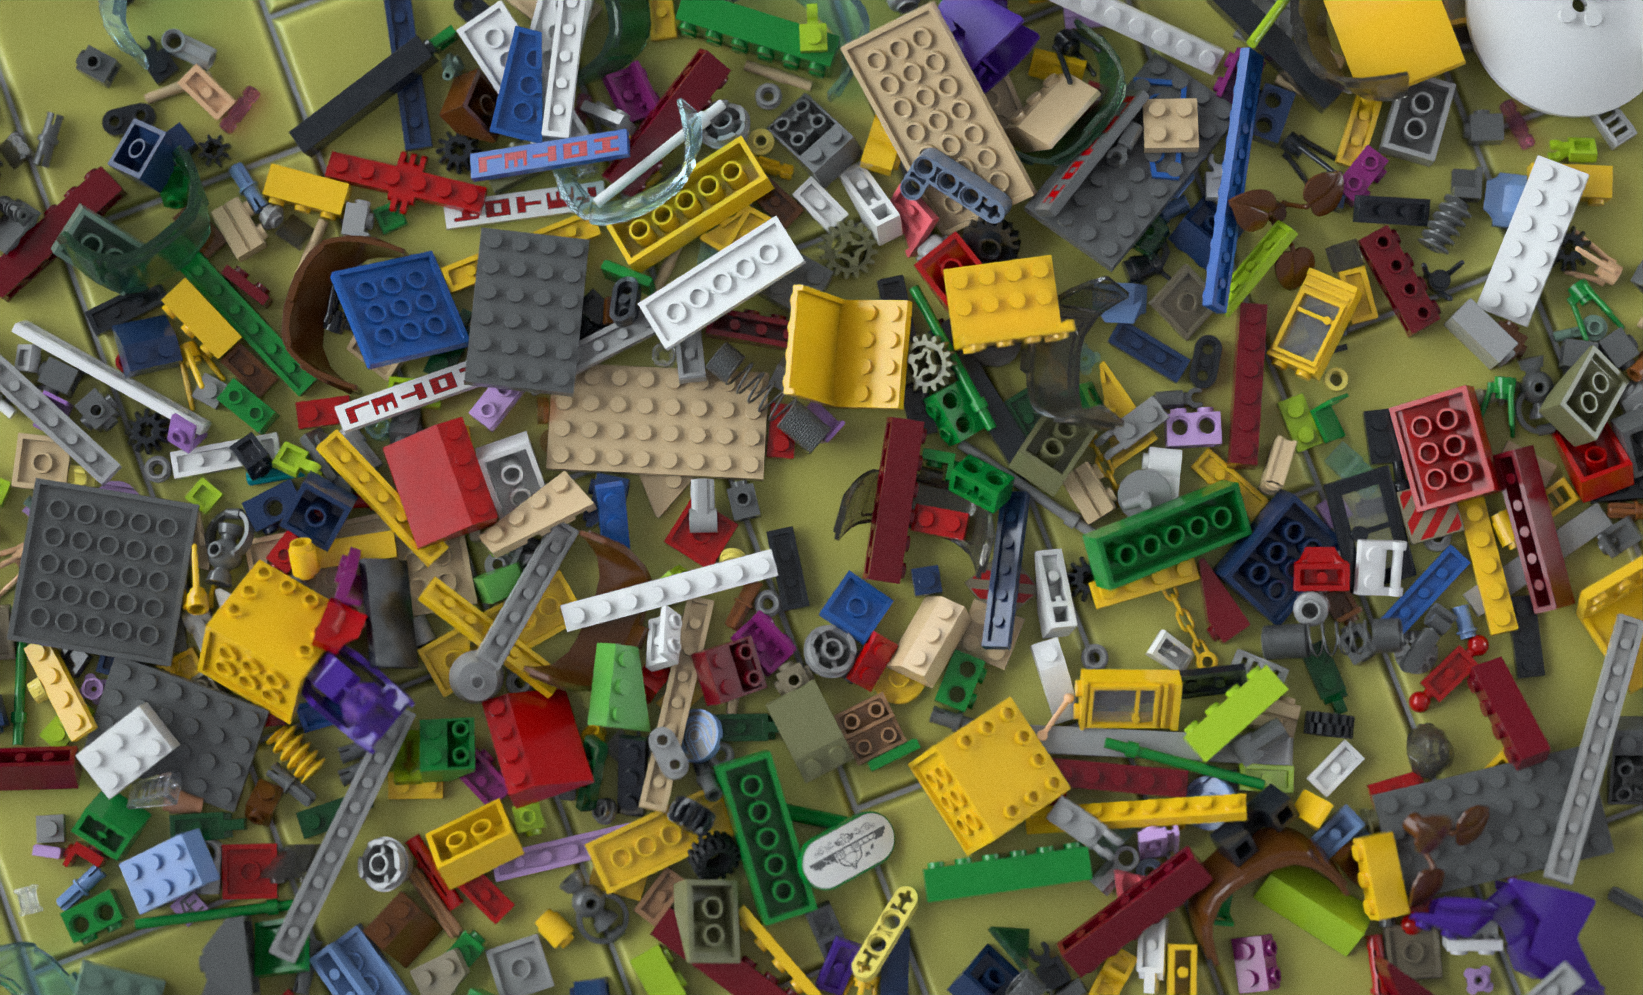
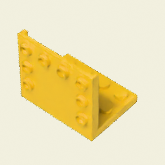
M1052 255L943 270L954 351L963 350L964 354L980 352L986 349L987 346L997 345V347L1011 346L1015 342L1024 341V344L1040 342L1041 339H1044L1045 343L1056 342L1068 338V333L1075 331L1073 319L1061 323Z
M793 285V293L790 298L791 318L788 323L789 340L788 348L785 352L787 362L786 373L783 378L784 394L830 408L903 410L913 302L908 300H845L805 285Z
M1643 555L1580 593L1576 615L1604 657L1606 656L1617 614L1621 613L1643 621ZM1643 635L1627 688L1630 695L1643 688Z
M259 559L207 623L197 671L255 705L269 710V713L284 722L291 724L296 718L305 678L326 652V650L312 646V641L329 599Z
M1011 696L907 764L967 856L994 841L1071 789Z

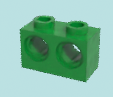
M234 378L216 398L260 435H264L280 416Z
M959 380L923 399L928 415L934 419L939 428L940 437L947 443L948 447L962 442L985 428L978 413L975 414L970 406L972 402ZM943 398L947 401L948 408L943 404ZM956 422L960 424L961 432L957 429Z
M968 454L952 469L948 490L994 514L1011 498L1015 477Z
M955 649L934 701L965 713L967 708L972 710L978 694L973 693L977 683H983L988 669L984 668L986 661ZM964 662L972 663L975 667L974 675L964 677L960 673V665ZM959 687L963 689L965 698L962 702L956 703L950 699L949 692L952 688Z
M108 889L60 913L73 943L82 942L83 945L99 939L97 934L106 929L108 933H111L123 927L122 921L128 919L115 889ZM107 904L114 910L113 917L110 920H106L102 916V909ZM81 917H85L89 922V927L85 932H81L77 927V922Z

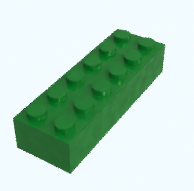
M681 0L675 17L677 30L681 31V35L686 38L707 39L706 43L709 45L721 47L723 44L732 47L733 52L741 55H747L749 52L758 55L757 59L763 62L773 63V60L781 62L786 69L798 71L800 68L809 71L808 74L818 79H824V76L831 78L840 50V36L827 32L828 52L801 53L799 23L725 0Z
M1221 480L1082 535L1096 587L1114 590L1252 534L1239 484L1237 482Z
M764 749L714 765L713 767L719 787L723 792L722 797L737 847L741 853V860L760 923L768 926L817 910L812 888L803 881L798 871V857H800L801 851L771 751Z
M1081 842L1063 844L1062 850L1055 851L1054 846L1037 847L1034 854H1027L1026 849L1009 851V857L999 858V853L981 855L982 861L972 862L971 857L954 859L955 865L945 866L944 861L927 863L928 869H922L928 903L1093 879L1088 846L1081 847Z

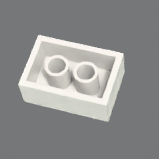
M146 702L138 706L79 752L76 757L110 799L178 748L180 743L149 703Z

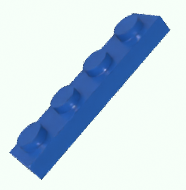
M1450 544L1381 618L1399 617L1402 622L1404 635L1471 562Z

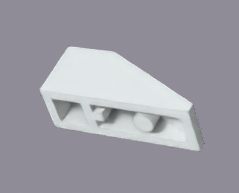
M861 161L849 166L839 175V178L867 230L872 231V237L881 246L903 235L901 217L867 169L860 168Z
M1062 549L1035 551L1037 613L1042 638L1069 636L1077 627V621Z
M1055 637L1031 645L1030 650L1052 717L1063 703L1065 694L1071 693L1074 696V701L1067 705L1055 722V725L1073 719V704L1077 703L1058 638Z

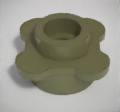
M1367 808L1360 809V815L1358 816L1365 823L1367 832L1374 834V831L1380 829L1376 811L1374 809L1367 810Z

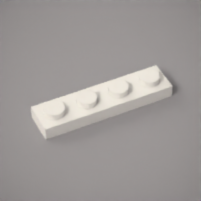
M274 432L255 436L273 461L281 448L278 433ZM240 439L196 447L189 454L183 450L170 452L174 479L178 480L243 467L229 448Z

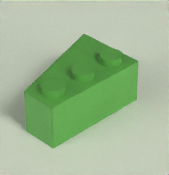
M597 643L587 725L651 732L638 647Z

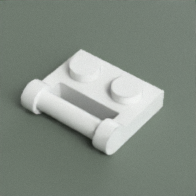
M1358 539L1353 593L1356 595L1403 596L1401 576L1403 553L1407 550V542L1400 540ZM1387 550H1393L1390 586H1384Z

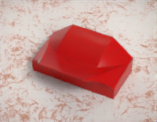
M1305 547L1300 559L1294 562L1293 589L1294 591H1350V563L1341 558L1335 547Z
M331 597L317 627L312 646L338 655L340 648L344 644L358 639L367 615L359 612L356 607L345 605L340 600Z

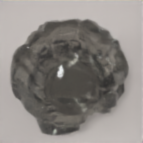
M1429 722L1425 724L1420 723L1411 730L1407 737L1406 748L1411 769L1415 774L1422 778L1433 779L1436 775H1440L1447 768L1451 767L1454 759V747L1447 739V735L1443 730Z

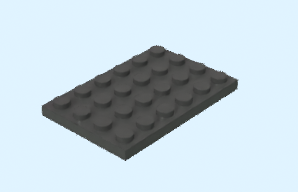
M481 227L464 385L573 397L589 250L588 239Z
M115 657L94 717L98 728L88 734L84 749L138 706L148 702L180 743V746L139 778L173 790V787L197 797L204 798L203 802L234 813L237 810L270 715L269 710L144 662Z

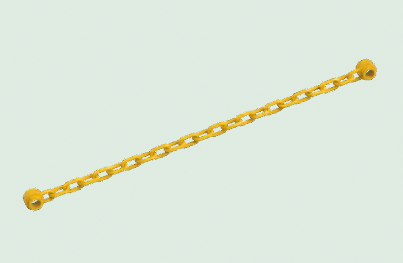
M1034 342L1033 345L1036 351L1041 355H1045L1049 363L1047 371L1053 383L1061 386L1063 392L1068 391L1065 385L1067 377L1062 366L1058 362L1053 361L1049 354L1051 350L1050 343H1045L1046 347H1042L1041 350L1037 342ZM1056 366L1063 377V379L1059 377L1058 381L1056 380L1054 374L1051 371V368L1055 370ZM1092 439L1088 446L1092 447L1097 455L1095 464H1097L1104 477L1109 478L1114 493L1115 491L1118 493L1120 484H1117L1113 477L1115 472L1114 466L1110 459L1106 460L1110 470L1107 469L1106 473L1103 471L1099 460L1101 462L1104 461V454L1100 452L1099 448L1094 444V439ZM1177 587L1173 588L1175 595L1171 593L1170 597L1166 590H1163L1164 597L1168 601H1173L1177 609L1175 617L1184 632H1189L1193 640L1191 647L1196 656V667L1206 668L1202 663L1204 657H1209L1212 660L1210 667L1218 666L1216 655L1209 651L1203 640L1197 638L1194 632L1195 622L1190 612L1180 606L1177 600L1179 597ZM1184 613L1187 615L1191 623V625L1187 624L1186 628L1182 620L1180 619V616H1184ZM1200 644H1202L1205 652L1199 654L1196 647H1200Z

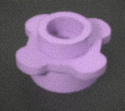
M89 673L85 676V681L79 692L83 699L88 698L94 704L99 705L107 680L98 679L95 674ZM93 686L97 688L95 692L92 691Z
M1483 965L1479 969L1467 968L1464 971L1468 985L1466 990L1469 994L1475 995L1479 991L1489 993L1493 990L1494 985L1490 981L1489 976L1491 969L1488 966ZM1478 977L1481 978V982H1480V983H1478V982L1476 981V979H1477Z

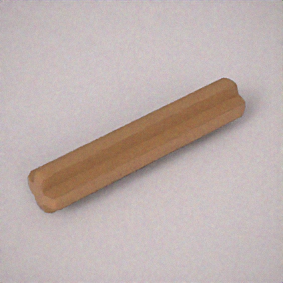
M414 867L409 881L451 939L457 937L463 932L462 927L452 913L449 912L447 906L418 867Z

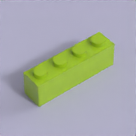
M1257 665L1246 675L1249 680L1240 687L1237 683L1225 693L1228 697L1226 701L1221 705L1216 701L1205 711L1207 717L1199 723L1195 720L1184 729L1187 735L1183 737V740L1204 763L1289 690L1267 665L1262 669Z
M658 944L630 960L648 995H688L684 988L688 984L681 971L675 972L671 962L674 961V958L667 946L662 948Z

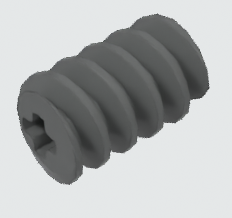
M1445 194L1444 200L1446 202H1441L1438 205L1440 211L1433 213L1434 220H1430L1427 223L1429 229H1424L1421 232L1423 238L1417 239L1424 247L1438 254H1449V251L1444 247L1445 244L1454 246L1455 243L1450 238L1451 235L1456 237L1461 235L1456 227L1465 228L1467 226L1461 220L1462 217L1472 218V215L1467 211L1470 208L1469 205L1451 194Z

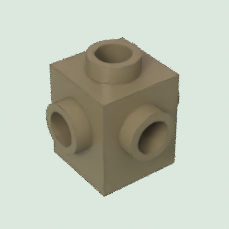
M793 660L778 667L780 671L776 674L778 680L773 683L780 696H783L815 678L808 665L802 667L800 662L794 664ZM790 676H798L799 683L794 686L789 683Z

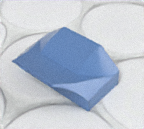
M1500 172L1497 177L1487 180L1483 209L1492 218V227L1508 229L1527 183L1526 175Z
M1116 282L1093 283L1092 311L1098 312L1105 323L1134 324L1141 314H1146L1147 285Z
M1345 804L1323 823L1311 838L1331 858L1350 839L1353 841V838L1370 834L1367 832L1365 823Z

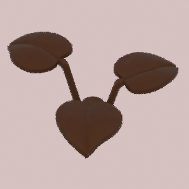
M1340 171L1323 172L1313 176L1305 184L1303 190V198L1307 202L1306 204L1291 203L1286 200L1279 202L1274 194L1266 189H1256L1241 193L1229 199L1228 202L1238 225L1246 232H1256L1262 229L1268 221L1271 222L1272 226L1277 220L1282 222L1286 218L1287 207L1304 210L1311 208L1312 213L1318 217L1329 214L1337 207L1342 198L1344 179ZM1293 242L1289 245L1290 251H1284L1275 262L1276 277L1279 283L1289 291L1297 289L1304 282L1309 268L1314 269L1315 257L1312 251L1306 247L1295 249Z
M1476 805L1466 810L1458 820L1456 830H1451L1453 821L1446 815L1423 817L1418 812H1413L1405 819L1403 829L1415 838L1414 844H1416L1417 852L1424 855L1429 863V869L1421 871L1413 883L1409 899L1410 907L1418 906L1430 900L1439 892L1443 885L1445 872L1441 868L1436 869V864L1429 853L1433 852L1439 843H1442V839L1448 835L1456 836V844L1459 846H1465L1475 841L1486 827L1489 818V806Z

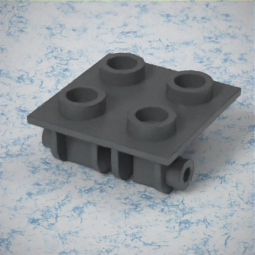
M3 195L0 197V211L4 214L0 218V251L7 255L18 246L21 237L26 231L35 226L38 217L42 213L19 198L15 201L9 196Z

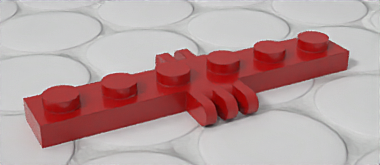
M335 151L331 153L325 178L387 193V200L391 201L389 208L391 212H396L398 204L401 203L400 214L406 215L409 205L414 206L416 201L481 216L488 193L487 187L425 173L428 163L427 156L422 155L420 163L417 165L418 154L412 153L408 163L406 162L408 152L401 151L397 166Z

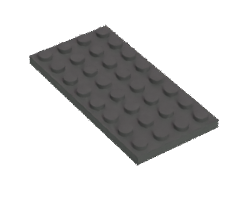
M1156 52L1135 75V77L1141 79L1136 80L1135 83L1134 79L1129 82L1027 203L1024 210L1110 272L1116 268L1229 130L1232 104L1222 97H1217L1215 92ZM1143 78L1172 80L1173 86L1150 85L1149 81ZM1187 86L1186 98H1197L1199 151L1182 152L1181 164L1175 162L1176 152L1165 153L1164 159L1156 163L1161 158L1162 153H1144L1142 132L1131 153L1127 154V164L1123 169L1119 168L1120 157H1113L1110 163L1106 162L1108 151L1115 147L1114 142L1056 216H1039L1034 210L1129 90H1145L1149 98L1154 94H1159L1155 99H1181V89ZM1140 109L1131 121L1143 127L1142 109ZM1149 161L1155 162L1157 172H1165L1172 177L1180 176L1179 181L1152 178Z
M1580 746L1549 753L1546 761L1516 771L1512 763H1507L1372 795L1380 831L1393 832L1407 900L1409 901L1413 883L1419 873L1429 869V863L1424 855L1419 854L1416 850L1415 838L1403 829L1405 819L1413 812H1418L1423 817L1446 815L1453 821L1451 830H1456L1458 820L1466 810L1476 805L1489 806V818L1486 827L1475 841L1465 846H1459L1456 844V836L1448 835L1442 839V843H1439L1433 852L1429 853L1436 864V869L1441 868L1445 872L1443 885L1437 894L1545 869ZM1599 791L1579 860L1615 852Z

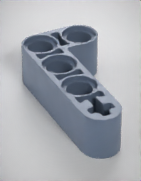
M935 148L925 149L914 160L900 185L902 195L906 199L913 201L919 199L930 186H933L989 223L996 224L1001 222L1012 208V201L1006 193ZM924 159L929 160L933 168L926 166ZM946 174L952 175L956 182L948 180ZM911 181H916L920 189H916ZM969 189H974L978 193V197L971 195Z

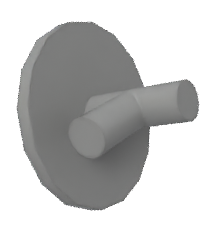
M1150 469L1136 470L1128 474L1120 483L1118 489V504L1123 513L1128 517L1172 500L1171 487L1167 479L1159 472Z

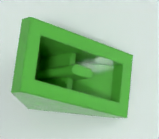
M519 562L473 577L475 589L481 603L493 604L510 595L523 572Z

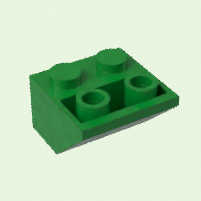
M475 717L420 720V774L423 783L452 781L476 771Z
M101 791L85 808L71 832L116 861H123L153 814L120 793L109 799Z

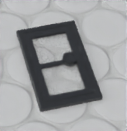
M1389 465L1323 485L1341 558L1350 563V592L1352 595H1354L1358 539L1406 541L1407 550L1403 553L1401 580L1417 575ZM1387 550L1384 585L1390 583L1393 550Z

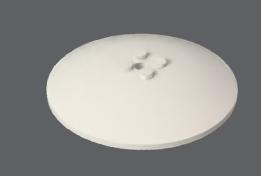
M1466 0L1465 13L1469 36L1481 64L1491 78L1505 92L1534 110L1559 117L1579 118L1612 111L1626 104L1643 91V0H1580L1584 5L1583 12L1574 10L1572 6L1573 0Z

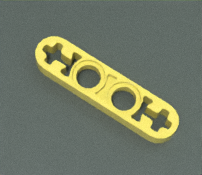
M902 886L896 890L854 958L852 971L857 980L869 982L877 976L917 910L919 898L916 890L912 887ZM908 895H910L912 903H905V905L902 908L903 913L905 914L903 915L899 911V909L902 906L901 897L906 898ZM894 916L900 919L899 926L894 929L885 926V921L889 917ZM877 939L886 942L885 949L879 952L871 948V944ZM866 953H868L872 957L869 962L870 971L865 970L862 974L859 966L867 964L869 958Z

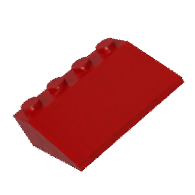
M1463 385L1389 408L1417 513L1481 498L1502 491L1474 386Z
M463 417L436 424L383 447V452L417 549L491 527L497 522L498 516Z
M556 688L549 698L537 690L507 693L481 702L506 788L516 809L594 783L566 691Z

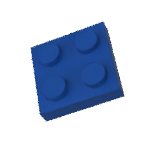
M849 570L820 611L819 616L835 625L838 629L843 630L846 634L849 632L853 639L864 646L894 600Z

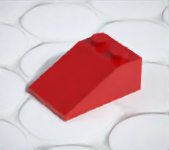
M955 231L913 266L949 314L943 270L982 263Z
M1606 422L1596 441L1576 447L1558 430L1551 434L1571 483L1583 503L1634 485L1633 463L1608 422Z

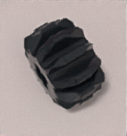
M447 131L446 135L449 140L446 141L440 138L438 142L444 148L436 149L437 155L442 156L439 159L440 165L447 164L446 170L448 172H452L456 166L458 175H462L463 167L465 166L471 172L470 154L483 152L481 148L476 147L480 143L479 139H471L472 137L462 136V134L456 133V136H453L450 131ZM458 146L461 149L466 148V150H463L464 154L460 157L458 154L453 155V153H456L455 148Z
M1572 226L1570 233H1566L1561 247H1565L1567 243L1573 245L1572 249L1576 246L1583 249L1590 246L1591 241L1586 240L1582 242L1581 239L1584 238L1586 233L1582 231L1576 236L1574 235L1576 227ZM1560 247L1553 267L1561 262V272H1565L1567 264L1570 265V269L1574 272L1577 270L1576 262L1581 266H1585L1586 261L1582 257L1583 255L1576 250L1572 251L1570 255L1564 254L1565 250H1561Z
M149 408L145 409L144 417L140 412L136 411L134 415L137 421L127 420V423L133 426V429L125 430L126 435L133 436L128 440V444L130 446L136 445L135 451L141 453L145 448L146 454L152 455L153 446L158 452H161L163 449L160 442L170 443L164 437V434H168L169 428L165 427L169 423V419L166 417L160 419L161 414L156 411L152 415ZM147 426H149L150 428L154 427V429L151 430V437L144 435L146 433L145 428Z
M1080 557L1081 568L1072 562L1070 567L1076 573L1067 572V577L1074 579V581L1069 582V587L1075 586L1077 588L1072 592L1071 596L1076 597L1079 592H1082L1081 601L1086 602L1087 596L1090 594L1091 600L1094 602L1089 584L1086 586L1082 583L1084 580L1082 574L1085 572L1086 575L1092 573L1090 562L1087 565L1085 558Z
M677 796L676 800L672 802L667 815L672 823L698 837L707 835L714 825L713 822L716 818L714 812L685 796Z

